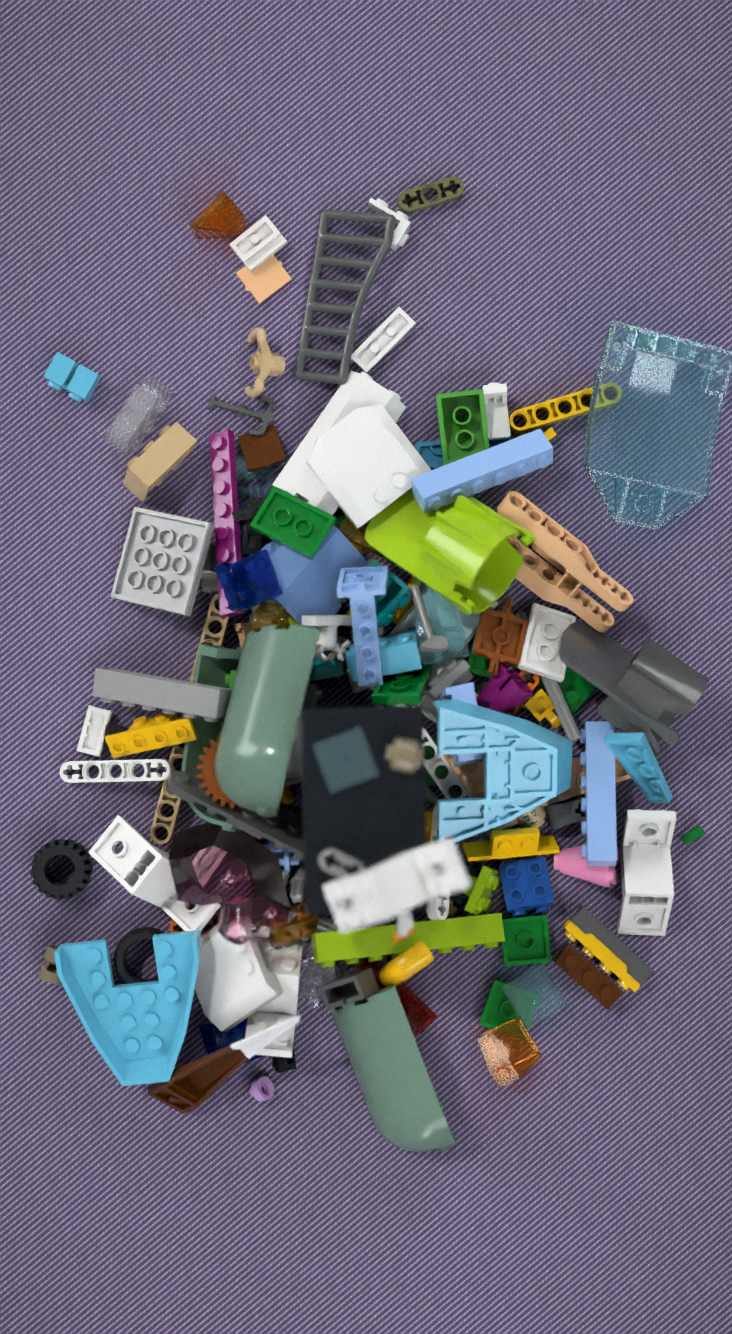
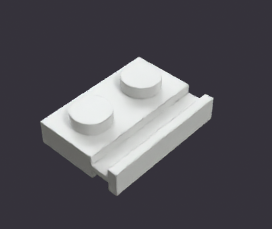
M265 215L229 245L250 272H253L288 243Z

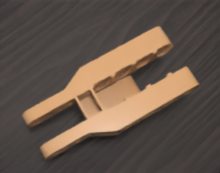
M510 491L497 507L498 514L532 533L536 538V541L531 543L533 550L563 573L562 575L532 550L522 545L518 539L509 537V544L524 556V562L515 578L542 600L567 607L595 630L602 633L607 632L615 622L613 615L582 591L579 586L581 584L585 585L611 607L620 612L625 611L633 603L631 593L599 568L584 543L527 498L516 491Z

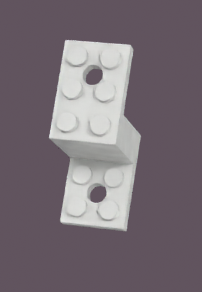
M627 810L620 848L623 899L617 925L618 934L665 936L674 898L670 846L676 823V811Z
M119 815L88 852L132 895L162 908L185 931L202 930L221 906L216 902L225 901L181 859H169V853L153 846ZM123 843V851L117 854L116 849L118 845ZM196 898L197 904L195 908L189 910L190 901Z
M449 837L402 852L359 873L323 884L322 887L335 917V922L340 932L343 933L389 920L432 898L466 889L471 886L453 838Z
M269 936L255 939L268 972L275 971L283 994L248 1017L245 1038L297 1015L304 939L271 947L269 941H266ZM295 1025L271 1041L255 1055L292 1058Z

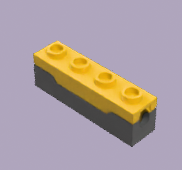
M582 905L563 924V927L566 929L564 934L574 943L577 940L584 945L581 950L591 959L596 956L601 961L599 966L608 975L613 972L618 976L619 979L616 982L626 991L631 988L636 992L640 985L654 972Z

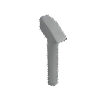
M413 585L409 587L426 641L419 646L418 650L430 653L447 650L449 644L446 636L434 635L419 586Z

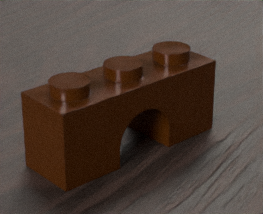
M568 942L552 959L607 1010L624 993Z

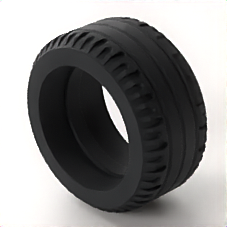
M141 927L130 931L120 940L114 953V967L118 977L124 984L159 981L158 975L150 979L134 975L128 968L126 953L135 941L140 939L153 940L154 934H164L163 931L153 927Z

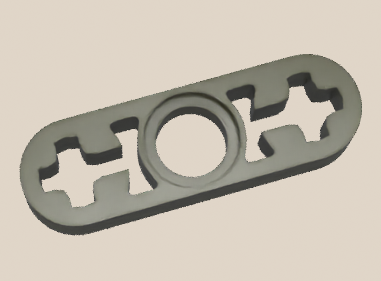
M449 177L405 190L398 197V207L403 213L410 214L457 200L463 194L464 184L458 177ZM451 183L454 186H459L456 194H453L452 191L444 192L445 197L441 198L442 193L439 186H443V190L449 189ZM428 189L435 190L438 194L437 199L434 201L426 200L424 197L425 191ZM420 192V199L423 204L419 205V200L413 201L412 207L402 204L405 201V197L409 196V199L413 200L417 198V193Z

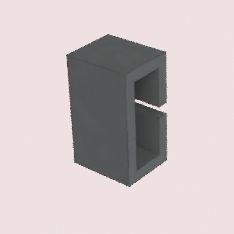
M368 968L333 979L320 986L319 990L325 1006L329 1010L346 1003L365 999L379 991V987L372 969Z

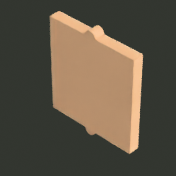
M274 255L253 272H250L246 265L236 272V275L246 286L245 290L250 291L259 304L292 280L282 267V262L278 261Z

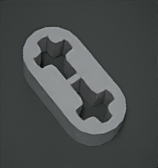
M333 848L324 850L319 857L321 868L339 878L349 876V871L343 869L344 864L349 867H353L354 864L358 865L359 872L365 870L362 862ZM334 853L335 860L342 864L340 867L335 864L327 867L326 860L323 857Z

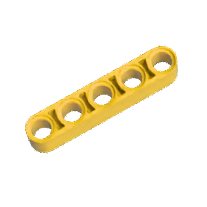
M608 382L516 410L509 418L510 430L513 433L522 434L611 407L619 400L621 389L616 383ZM606 389L612 390L615 393V399H606L603 391ZM581 397H590L593 401L592 406L586 407L582 405ZM560 403H567L570 407V412L567 414L561 413L558 405ZM545 410L548 414V419L539 420L536 417V411ZM517 416L523 417L526 424L523 427H517L514 425L513 419Z

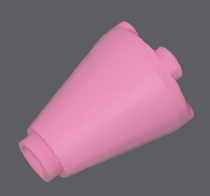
M582 845L561 849L559 853L554 854V870H560V873L603 887H612V884L617 885L618 870H615L614 866H586V859H582L581 856ZM617 847V861H619L620 849Z

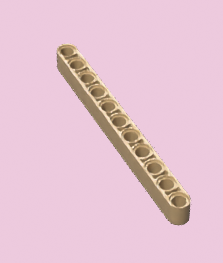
M216 594L211 599L200 640L201 645L214 644L223 646L231 616H220V611L216 609L219 594ZM214 621H219L222 624V630L217 634H213L210 631V624ZM197 655L192 670L190 682H194ZM181 712L180 719L186 718L183 717V712ZM181 744L173 745L169 758L174 771H178L174 767L175 760L183 758L184 748ZM168 780L163 781L150 831L151 839L157 844H165L172 839L183 799L166 791ZM171 804L173 806L174 813L171 817L163 814V805ZM158 827H165L167 829L168 836L165 840L157 837L156 830Z

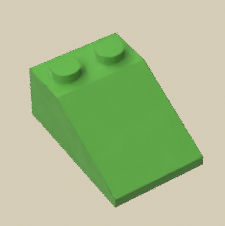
M483 389L436 394L435 401L443 465L488 449L489 439Z

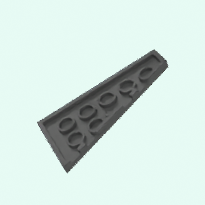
M171 770L166 791L191 804L199 803L207 808L206 812L215 815L216 812L227 818V823L258 839L267 838L275 843V848L281 851L283 848H286L295 853L294 857L296 859L302 860L304 856L303 810L301 808L279 803L276 816L263 817L258 815L256 811L240 808L236 803L233 809H230L227 802L221 807V800L217 799L213 803L212 798L214 796L212 794L205 796L208 789L206 787L200 788L199 786L204 782L203 779H197V777L188 775L185 772Z

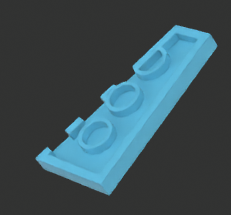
M607 733L603 740L648 801L650 803H669L673 795L645 733Z

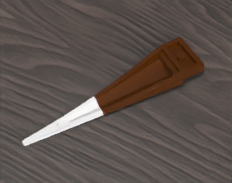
M300 1015L173 1070L170 1081L150 1085L148 1095L182 1114L198 1107L247 1060L278 1036L299 1023Z

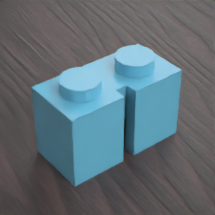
M59 352L56 353L44 374V378L49 381L47 383L48 386L57 391H60L61 388L69 392L68 397L79 403L81 400L88 403L101 380L99 374L81 364L77 365L75 361Z

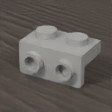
M454 659L445 666V671L440 676L436 675L428 682L425 693L432 702L437 701L438 696L445 688L466 684L473 678V675L468 670L470 668L469 664L463 659Z

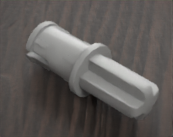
M304 864L296 866L294 877L290 881V898H292L291 901L293 903H301L304 900Z

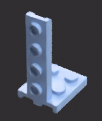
M388 565L340 569L336 588L337 598L350 597L359 686L383 685L375 595H386L389 578Z

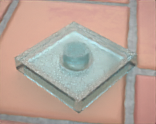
M361 727L313 745L330 793L379 775Z
M543 963L502 987L503 992L525 1029L567 1005Z

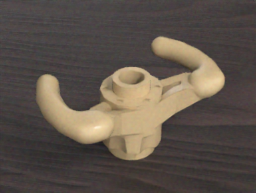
M261 327L254 328L247 337L249 343H254L257 339L259 350L250 358V368L253 369L254 374H258L254 388L247 386L244 389L245 393L252 398H256L263 392L264 382L268 376L277 377L282 375L285 370L284 356H279V353H272L266 341V330Z

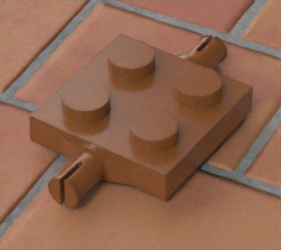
M504 598L502 610L494 611L487 609L481 612L472 654L490 660L487 674H492V676H497L499 663L517 667L521 658L528 621L517 618L511 613L513 600H509V598Z

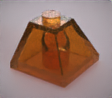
M222 191L190 224V227L196 239L230 238L233 234L238 235L244 229L246 220L244 214L227 194Z
M519 1017L477 1037L487 1069L499 1088L521 1078L542 1057Z

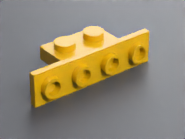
M162 712L151 718L146 716L139 717L133 721V724L127 731L105 736L113 758L198 739L191 718L179 719L177 713L165 714Z
M538 827L491 831L489 841L462 843V848L468 861L548 855L560 852L554 836H540Z

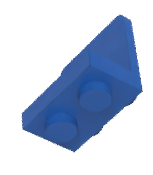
M543 856L504 862L499 865L506 915L512 914V917H520L526 915V911L535 910L536 913L549 911V907H553L554 899L546 860Z

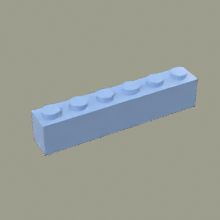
M541 429L532 431L411 478L412 495L423 513L437 510L442 506L456 502L457 497L460 495L468 497L481 493L488 488L501 485L506 481L553 464V447Z
M585 721L584 729H580V743H584V752H580V766L585 768V775L580 777V788L585 789V798H581V812H585V821H581V835H586V844H582L581 856L582 859H586V866L615 867L617 862L615 756L603 741L607 733H614V725L610 722Z

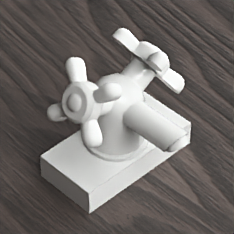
M302 615V625L318 626V629H320L313 661L320 658L325 662L328 659L333 660L335 657L343 661V655L346 652V648L351 645V642L346 640L341 644L337 639V627L339 625H352V616ZM323 651H333L328 657L322 653Z

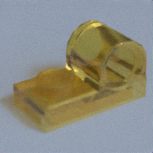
M262 601L252 615L251 628L256 632H260L261 627L276 625L278 629H289L290 623L281 604Z

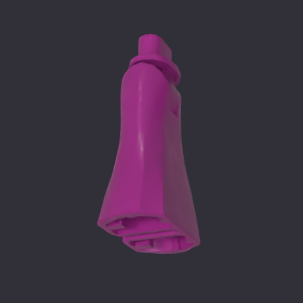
M500 663L497 676H491L483 690L476 697L477 706L506 714L533 696V691L514 667Z

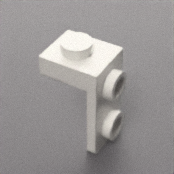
M370 198L368 201L369 208L379 214L394 215L396 218L395 224L398 226L394 230L390 248L396 251L398 246L403 247L409 238V234H407L411 222L408 221L409 217L400 211L395 213L388 208L389 205L379 198L377 200Z
M498 382L484 385L483 392L488 439H509L511 433L507 407L506 383L500 384Z

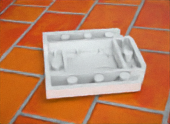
M382 404L358 408L352 411L317 438L313 450L306 461L307 465L356 529L411 488V478L431 471L430 467Z
M248 906L239 908L201 935L200 962L194 989L205 1016L221 1032L230 1030L283 994L275 971L268 972L251 931L257 927Z

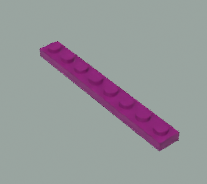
M227 429L209 435L220 616L223 617L245 613L234 431Z

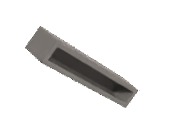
M101 667L95 668L92 696L101 697V702L115 703V700L121 701L122 706L135 707L136 704L142 705L141 709L155 711L156 708H161L162 713L165 714L183 712V717L197 718V715L204 716L205 721L218 722L219 718H225L231 689L116 668Z

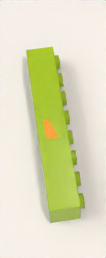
M502 913L413 922V929H408V937H398L396 924L359 928L343 933L332 931L311 934L314 963H321V967L336 966L335 961L345 960V965L359 963V958L368 957V962L381 961L384 955H391L392 959H395L419 941H422L429 950L438 949V954L451 953L454 947H461V951L475 950V945L484 944V949L498 947V942L505 941Z

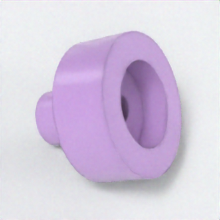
M267 1076L255 1078L252 1081L249 1093L259 1102L270 1100L274 1095V1085Z

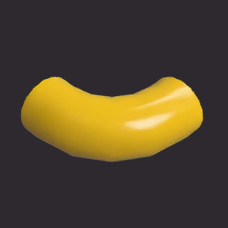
M419 941L384 965L380 970L379 978L387 987L397 986L433 962L434 957L429 948L422 941Z

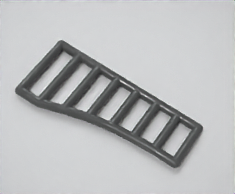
M326 209L321 211L294 373L296 379L334 384H345L347 382L361 313L373 281L392 245L396 223L394 215ZM329 219L386 224L384 238L327 233ZM325 242L380 247L374 260L323 256ZM322 265L369 269L363 283L319 279ZM318 288L359 292L355 305L316 302ZM314 311L351 315L348 328L312 325ZM310 334L344 337L343 351L308 348ZM306 358L341 361L339 374L304 371Z

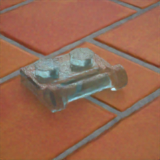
M235 455L237 480H267V487L237 486V494L242 496H268L274 487L272 484L275 481V465L270 466L269 469L262 468L248 472L244 456Z

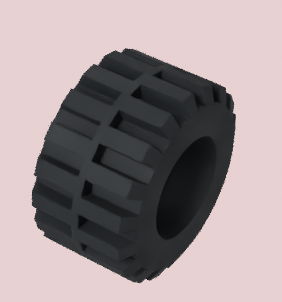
M57 839L44 844L40 850L36 851L35 857L31 861L32 870H30V876L33 875V884L38 886L37 890L40 893L43 892L46 894V897H53L55 900L68 899L79 894L86 888L93 873V868H91V863L93 862L92 858L88 856L87 849L84 850L80 843H75L71 839ZM65 855L74 863L75 874L69 882L59 883L51 877L49 863L55 856Z

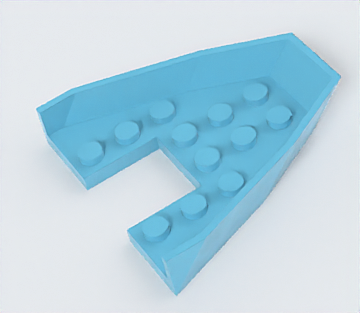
M460 700L433 701V706L438 710L437 753L439 755L485 753L484 797L437 800V836H432L433 842L452 837L454 843L500 826L572 787V741L528 720Z
M201 930L153 935L152 939L159 981L114 985L107 939L60 944L55 950L57 975L91 1042L122 1086L170 1081L187 1031L200 962Z

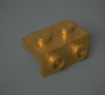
M305 901L289 905L291 912L280 908L267 911V917L272 924L268 938L271 947L287 945L290 942L301 939H309L311 934H315L320 917L318 914H306Z

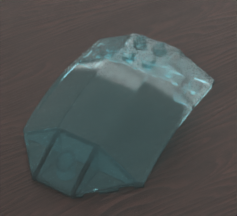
M610 321L589 405L585 435L584 466L613 521L657 531L664 526V523L690 509L692 504L701 498L705 499L711 495L709 494L713 447L723 401L732 373V350L639 326Z

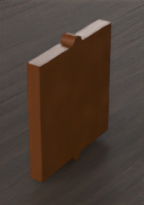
M275 426L267 428L266 432L261 436H254L249 433L238 436L248 472L262 468L269 469L272 465L286 462Z

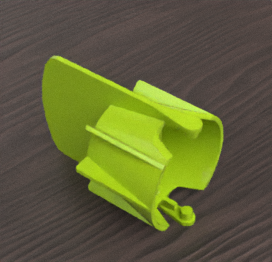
M412 487L375 515L367 526L365 541L370 547L439 593L467 615H471L472 611L478 614L487 610L505 593L517 576L524 562V556L509 544V537L516 539L520 535L522 537L520 542L525 547L530 543H534L536 538L529 531L504 518L471 495L468 497L460 495L457 497L456 502L442 506L437 510L423 513L412 495Z

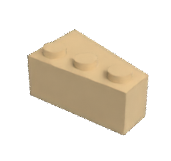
M175 422L171 427L167 425L159 433L160 438L156 442L151 440L144 447V453L139 458L134 456L126 465L128 469L123 484L143 503L148 498V493L156 485L159 487L163 482L162 479L171 470H175L195 448L197 440L178 422Z

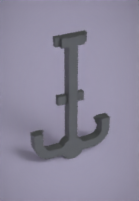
M213 394L207 410L212 411L213 406L237 412L238 418H242L244 414L261 419L263 425L260 430L250 428L249 434L254 436L263 435L267 430L268 424H271L274 420L272 414L273 401L264 395L260 396V403L266 402L269 406L263 414L245 409L244 404L238 407L216 401L217 396Z

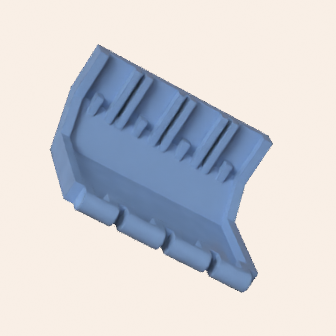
M333 526L313 560L272 540L261 549V554L245 567L243 580L246 583L257 586L273 598L299 626L318 629V626L302 625V615H335L342 607L338 600L340 599L343 603H346L348 600L345 597L337 598L336 588L340 569L366 567L369 563L343 533Z

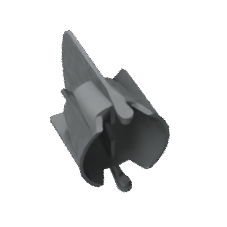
M578 620L570 624L563 631L558 642L560 660L607 694L597 707V713L624 733L644 732L654 755L661 749L659 746L661 738L668 744H676L679 741L678 731L669 727L675 719L672 712L688 715L701 697L710 679L692 669L650 638L634 654L606 633L595 630L584 620Z

